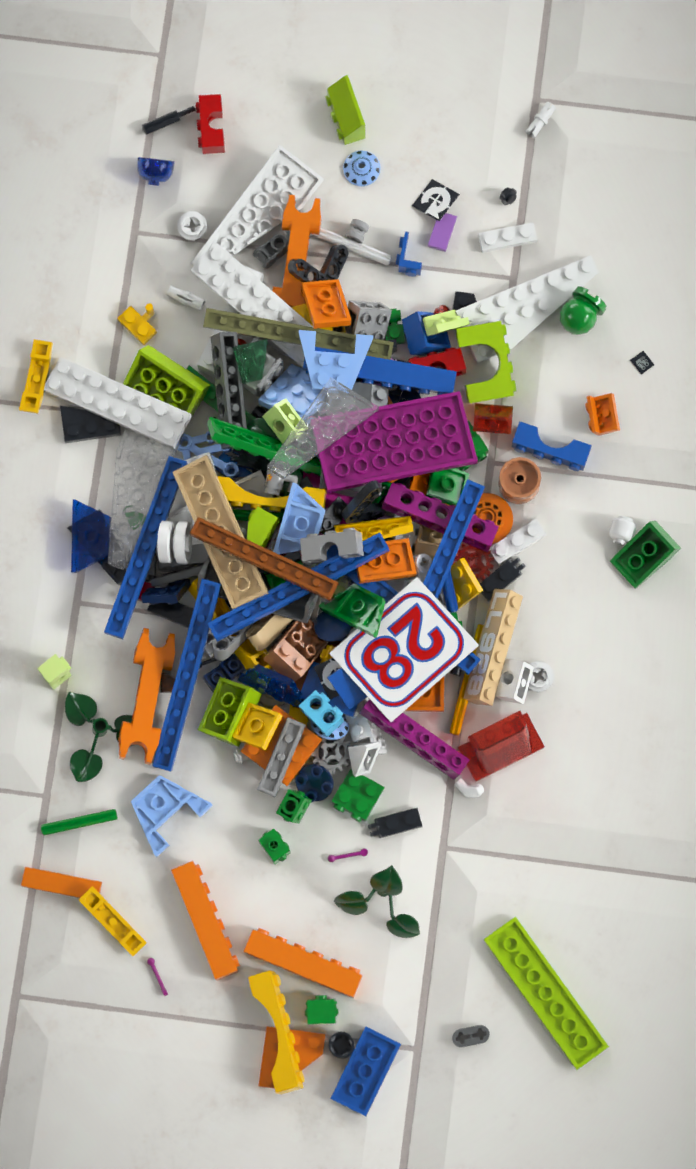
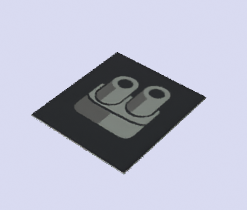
M644 351L630 360L641 375L655 365Z

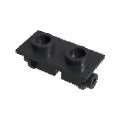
M339 496L325 511L320 529L323 535H325L326 531H333L335 529L334 525H338L343 520L341 512L347 504Z

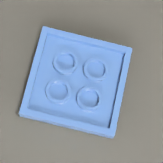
M291 364L258 401L259 405L271 409L275 404L287 399L306 424L326 403L327 390L313 389L310 376L306 374V370Z

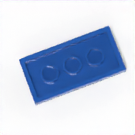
M365 1026L330 1099L367 1116L401 1044Z

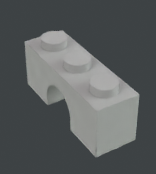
M345 528L343 532L336 533V531H326L325 535L319 536L318 534H307L306 538H300L302 562L307 564L326 561L327 551L333 545H337L339 556L345 559L364 556L362 533L355 530V528Z

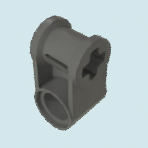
M277 234L259 246L253 252V256L260 260L264 269H267L287 253V239L283 235ZM278 242L284 243V246L281 248H276L275 244Z

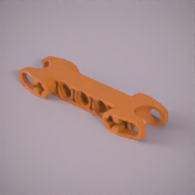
M290 195L284 210L282 230L290 231L283 288L273 287V292L290 307L306 304L301 288L302 282L289 273L288 264L292 259H303L306 261L310 234H320V198H315L313 207L309 212L302 213L295 208V195Z
M143 628L133 658V664L142 665L132 722L122 721L118 739L119 759L124 760L131 745H139L145 751V764L150 765L152 763L161 734V729L152 727L162 669L171 671L173 667L175 634L169 633L166 644L163 647H155L149 642V629Z

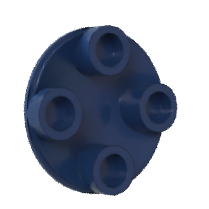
M321 612L314 622V630L317 637L329 642L344 641L352 628L351 625L325 612Z
M306 765L300 769L295 778L298 791H302L305 796L312 799L311 802L322 801L329 797L333 791L334 782L332 775L321 765Z

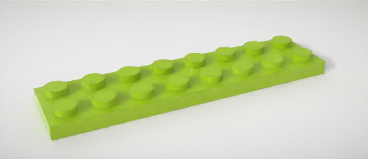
M516 916L483 939L576 1070L609 1047Z

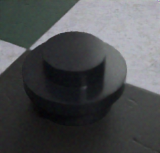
M507 187L501 192L500 200H502V204H512L516 200L517 191L514 188Z

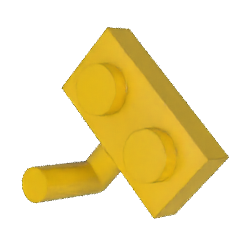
M150 303L146 304V312L142 316L130 305L117 318L143 345L157 334V330L147 322L154 315L153 305Z

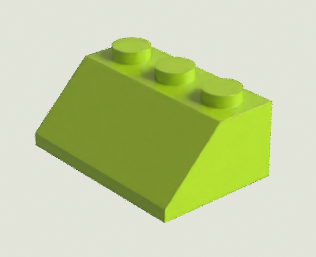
M345 75L327 88V96H325L327 106H331L333 111L331 112L332 121L338 125V129H336L339 140L343 139L344 145L365 139V122L348 75Z
M220 677L197 730L222 742L239 747L241 742L232 738V735L248 703L257 705L262 694L249 686Z

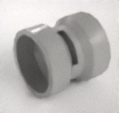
M352 219L350 223L351 228L347 231L345 237L362 244L364 233H367L369 225L361 220Z

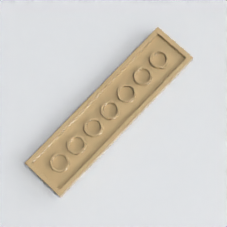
M205 455L173 472L194 523L200 517L244 538L209 456ZM203 542L232 610L268 594V590L256 566Z

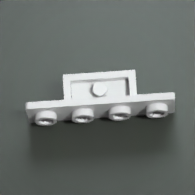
M367 697L359 703L354 718L345 715V718L349 723V731L353 743L370 738L371 743L380 742L382 744L378 755H383L387 753L386 742L380 731L381 728L359 714L369 698Z

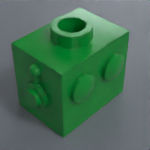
M288 789L276 814L283 817V820L286 822L299 824L312 799L305 796L300 790Z
M275 829L265 832L258 840L274 864H277L279 861L283 862L291 853L289 845L282 840L281 834Z
M316 995L315 999H308L305 1010L308 1024L336 1023V1016L339 1015L336 999H327V995Z

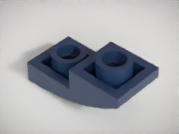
M233 654L221 662L218 667L205 674L203 680L214 693L220 677L232 681L243 673L246 668L238 657Z

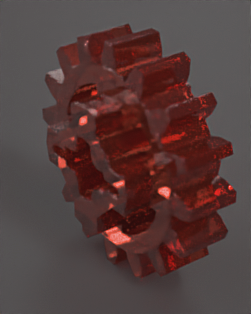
M462 544V550H458V556L455 557L454 561L465 558L468 565H470V561L477 558L476 564L471 565L470 568L472 572H478L474 574L477 581L478 578L482 581L485 580L484 575L489 576L491 572L488 569H493L494 566L490 564L494 561V557H489L491 550L485 552L471 545L466 547ZM482 556L486 560V566L481 562Z

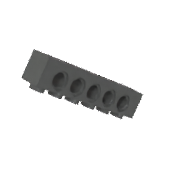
M219 332L210 336L218 418L221 421L247 429L237 332ZM221 444L222 449H233L228 444Z

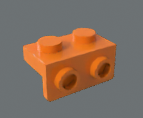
M609 393L597 397L587 396L585 406L590 416L588 422L590 430L598 436L620 431L614 394Z

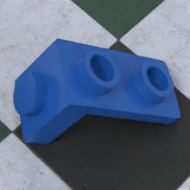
M405 231L404 237H400L399 248H402L401 255L397 254L395 265H398V272L405 273L407 276H420L422 263L405 260L409 232Z

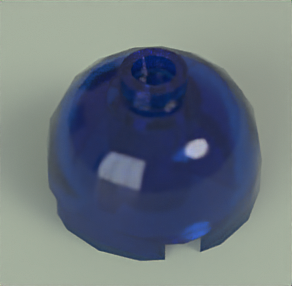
M138 157L137 171L142 179L148 181V185L159 186V182H166L172 176L175 161Z

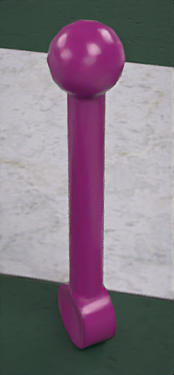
M363 848L358 852L337 856L329 855L328 861L334 862L337 859L358 855L365 857L368 854V850Z
M149 958L147 963L151 965L164 996H167L168 993L154 965L155 960Z

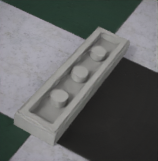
M287 718L257 790L276 797L305 729V724Z

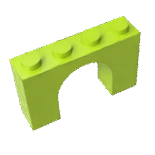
M501 321L455 329L458 348L484 344L496 352L499 361L498 370L491 379L465 385L468 404L514 396L516 384L515 380H511L510 373H513V366L511 361L508 362L507 354H510L509 344L505 343L504 336L507 335L505 324H502Z

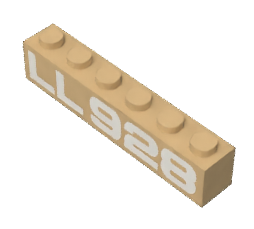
M494 589L479 646L476 651V656L481 660L470 673L463 697L477 705L492 706L523 599L522 595L512 590Z

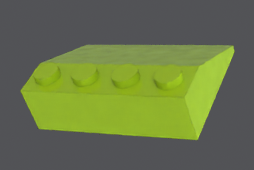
M150 345L138 351L123 382L128 387L184 410L192 416L210 387V384Z

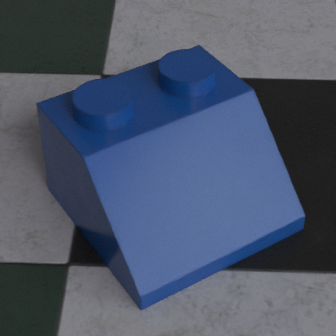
M417 311L402 319L410 355L424 356L431 352H442L451 348L447 331L430 336L426 334L423 318L439 313Z

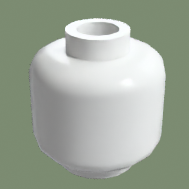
M619 516V518H615L612 521L609 536L614 539V543L624 545L634 537L636 525L633 523V519Z

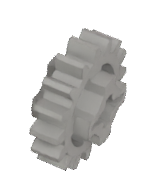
M344 736L341 739L334 740V743L327 744L326 741L330 740L321 737V743L311 755V757H316L313 760V764L319 763L328 771L332 770L333 774H335V769L342 772L343 765L349 766L347 760H350V756L348 755L347 747L350 745V741L344 742L346 738ZM342 746L345 750L344 757L339 753ZM319 748L324 752L322 759L319 758ZM333 749H335L336 755H330L329 757L327 750L332 751ZM329 762H337V763H338V764H336V765H328Z

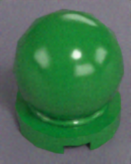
M577 286L572 293L574 299H570L565 303L560 312V322L563 328L574 335L588 333L595 326L597 315H603L607 307L599 296L596 295L594 298L587 293L589 291L587 288Z

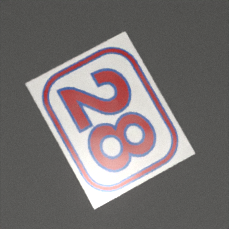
M416 577L385 604L376 638L357 629L329 654L386 718L392 722L479 645Z

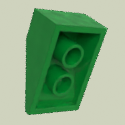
M649 521L610 562L636 589L665 565L681 547L657 521Z

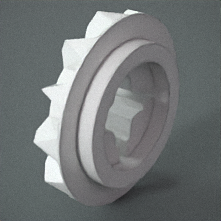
M187 212L178 220V232L186 240L195 241L202 238L207 229L206 219L198 212ZM191 220H193L195 226H198L195 227L194 233H192L190 228H187L190 226Z
M541 661L530 663L529 665L534 667L533 674H538L543 670L541 676L543 680H538V682L534 683L535 676L532 674L528 688L536 692L546 691L554 680L552 668Z

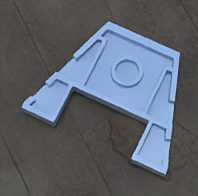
M299 330V337L312 388L351 392L372 343L373 335L356 334L355 354L315 351L316 331Z
M161 775L131 800L156 857L170 846L156 830L183 805L187 803L199 817L204 815L213 806L210 802Z

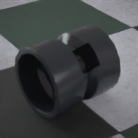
M346 1032L334 1033L328 1043L330 1053L338 1059L349 1057L354 1050L353 1038Z

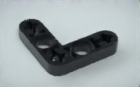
M344 245L332 246L320 271L303 259L290 260L288 271L301 282H310L308 280L309 272H312L314 276L311 282L328 280V278L330 280L338 279L348 258V249ZM331 264L334 266V273L332 275L329 273V266Z
M377 480L367 483L343 509L341 515L346 523L373 521L385 515L386 510L381 509V503H372L382 492V488Z

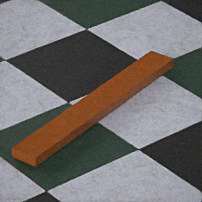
M200 517L197 518L189 533L190 536L326 600H331L339 584L335 580Z

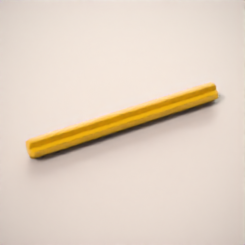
M482 624L477 625L474 640L478 644L484 627ZM477 648L472 651V653H474L475 655H476ZM466 673L464 674L449 731L453 735L460 734L468 700L463 698L470 674L467 675Z

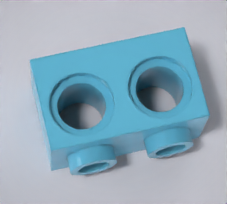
M315 690L299 705V708L328 737L344 722L342 718L343 713L337 706L332 707L328 703L330 699L323 692L319 694ZM320 702L321 706L319 709H312V704ZM327 716H334L333 722H324Z

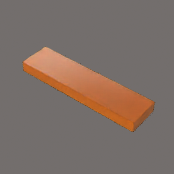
M25 867L21 886L81 898L92 886L100 893L102 882Z

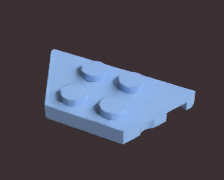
M294 482L291 486L273 551L277 554L300 551V538H306L307 534H318L319 536L326 511Z

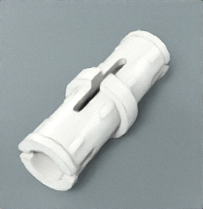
M550 102L545 103L540 113L534 116V121L526 129L528 135L532 132L530 137H536L556 110L554 105L550 107Z
M172 285L167 292L168 297L180 301L183 305L197 308L200 311L206 302L205 299L192 295L190 291L187 290L185 292Z

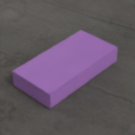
M445 213L440 221L436 220L428 247L446 252L457 216Z

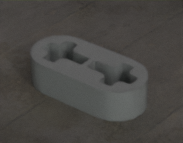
M483 1025L462 1028L454 1032L452 1041L457 1047L482 1044L489 1039L490 1032ZM478 1029L486 1032L483 1040H480L479 1037L472 1038V1034L478 1033ZM458 1033H462L463 1036L470 1035V1038L465 1039L463 1044H460V1041L455 1039L458 1037Z

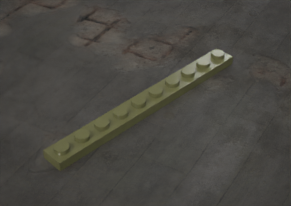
M206 308L203 328L237 332V334L302 345L299 330L316 331L315 347L355 354L356 335L319 328L314 329L313 327ZM373 338L366 356L391 360L394 342Z

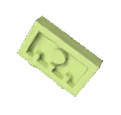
M455 310L423 318L427 336L470 325L468 317L461 319L460 316H457Z

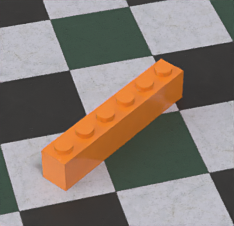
M191 861L172 869L171 871L215 980L218 981L237 973V967L240 966L236 955H231L229 949L233 948L229 937L225 938L222 930H225L221 918L218 920L214 912L218 910L214 900L210 901L207 894L210 893L207 883H202L200 876L203 873L199 864L195 865Z
M258 928L257 931L252 930L244 953L354 998L363 975L359 974V969L349 966L348 969L342 967V962L332 958L330 961L323 959L324 955L313 951L312 954L306 952V947L297 943L294 946L287 944V939L276 936V938L268 936L269 932Z

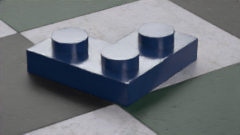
M190 579L170 582L165 588H147L141 595L142 603H150L151 605L159 603L176 604L191 586Z

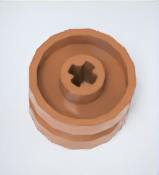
M512 458L501 468L498 482L500 493L511 503H528L535 498L539 491L541 482L540 469L536 463L528 458Z

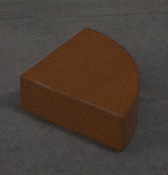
M165 673L161 675V693H172L175 679Z

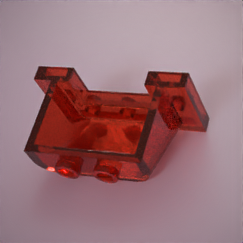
M518 711L468 736L467 743L459 746L458 750L462 755L470 759L467 767L476 783L544 749L545 746L528 714L522 715L521 711Z

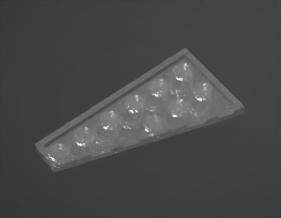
M330 377L271 460L267 469L282 479L286 478L377 412L379 407Z

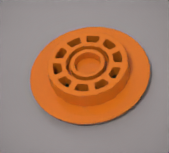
M482 493L475 510V515L482 520H491L495 525L499 526L492 544H495L509 534L513 525V513L509 504L500 496L492 493ZM472 528L473 532L481 533L478 528Z

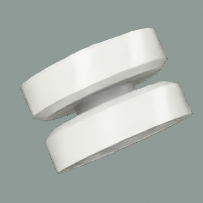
M162 521L160 523L157 540L160 563L171 564L174 558L178 564H188L190 562L192 553V536L189 534L192 529L190 522L179 521L176 527L172 521Z

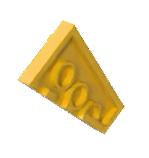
M411 516L334 525L336 533L343 532L345 528H355V530L362 533V541L379 532L384 539L413 532Z

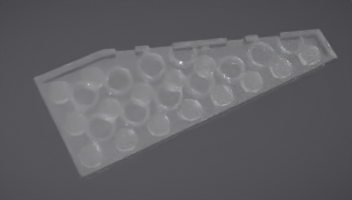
M128 428L125 429L116 450L108 564L110 566L127 570L168 457L175 456L183 434L175 449Z

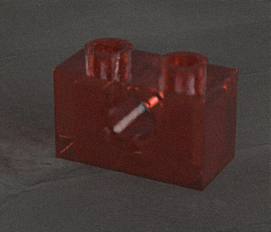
M475 403L473 431L511 434L513 406Z

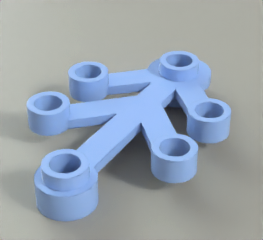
M209 431L195 437L182 434L176 445L177 450L183 453L184 460L191 458L190 451L198 456L207 452L211 454L221 451L229 453L232 450L222 449L221 444L203 448L196 446V444L202 442L214 443L213 440L207 439L210 435ZM187 441L188 444L186 446H182V442ZM211 455L214 466L223 470L226 477L235 478L238 476L239 468L235 463H225ZM235 469L234 474H229V470Z

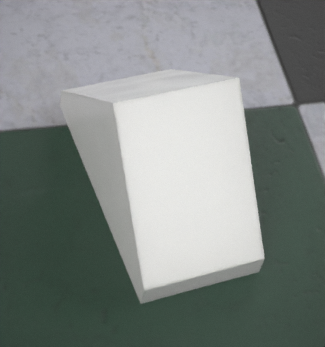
M380 742L363 743L348 747L352 772L355 777L371 772L382 745Z

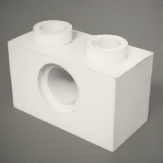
M505 659L495 696L506 702L524 704L534 667L523 661Z

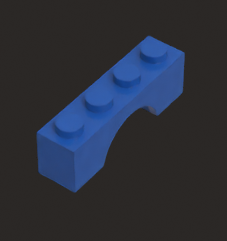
M519 421L511 447L519 453H531L537 459H549L555 465H567L573 471H584L592 445L574 439L565 447L552 448L542 442L538 434V427Z

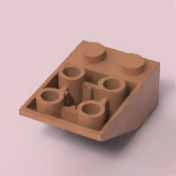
M310 619L307 624L295 621L271 647L263 660L291 685L304 675L329 641H324L317 637L314 623Z

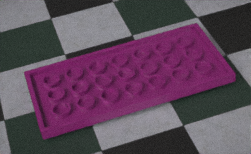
M460 391L310 420L327 493L365 486L374 480L381 483L473 465L478 462Z

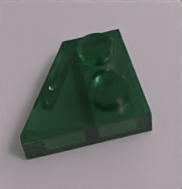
M267 339L233 347L242 384L262 380Z

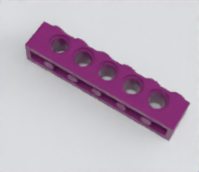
M392 482L381 509L400 517L411 516L413 522L444 534L456 506L446 505L437 498H429L420 491H412L401 483L395 484ZM401 499H408L410 503L404 504ZM419 506H425L427 511H421ZM442 513L445 518L441 519L436 514ZM473 514L462 542L488 552L499 526L495 525L491 520H482ZM472 528H478L481 533L473 532Z
M369 698L359 712L363 717L453 780L461 774L470 760L403 712L390 722Z

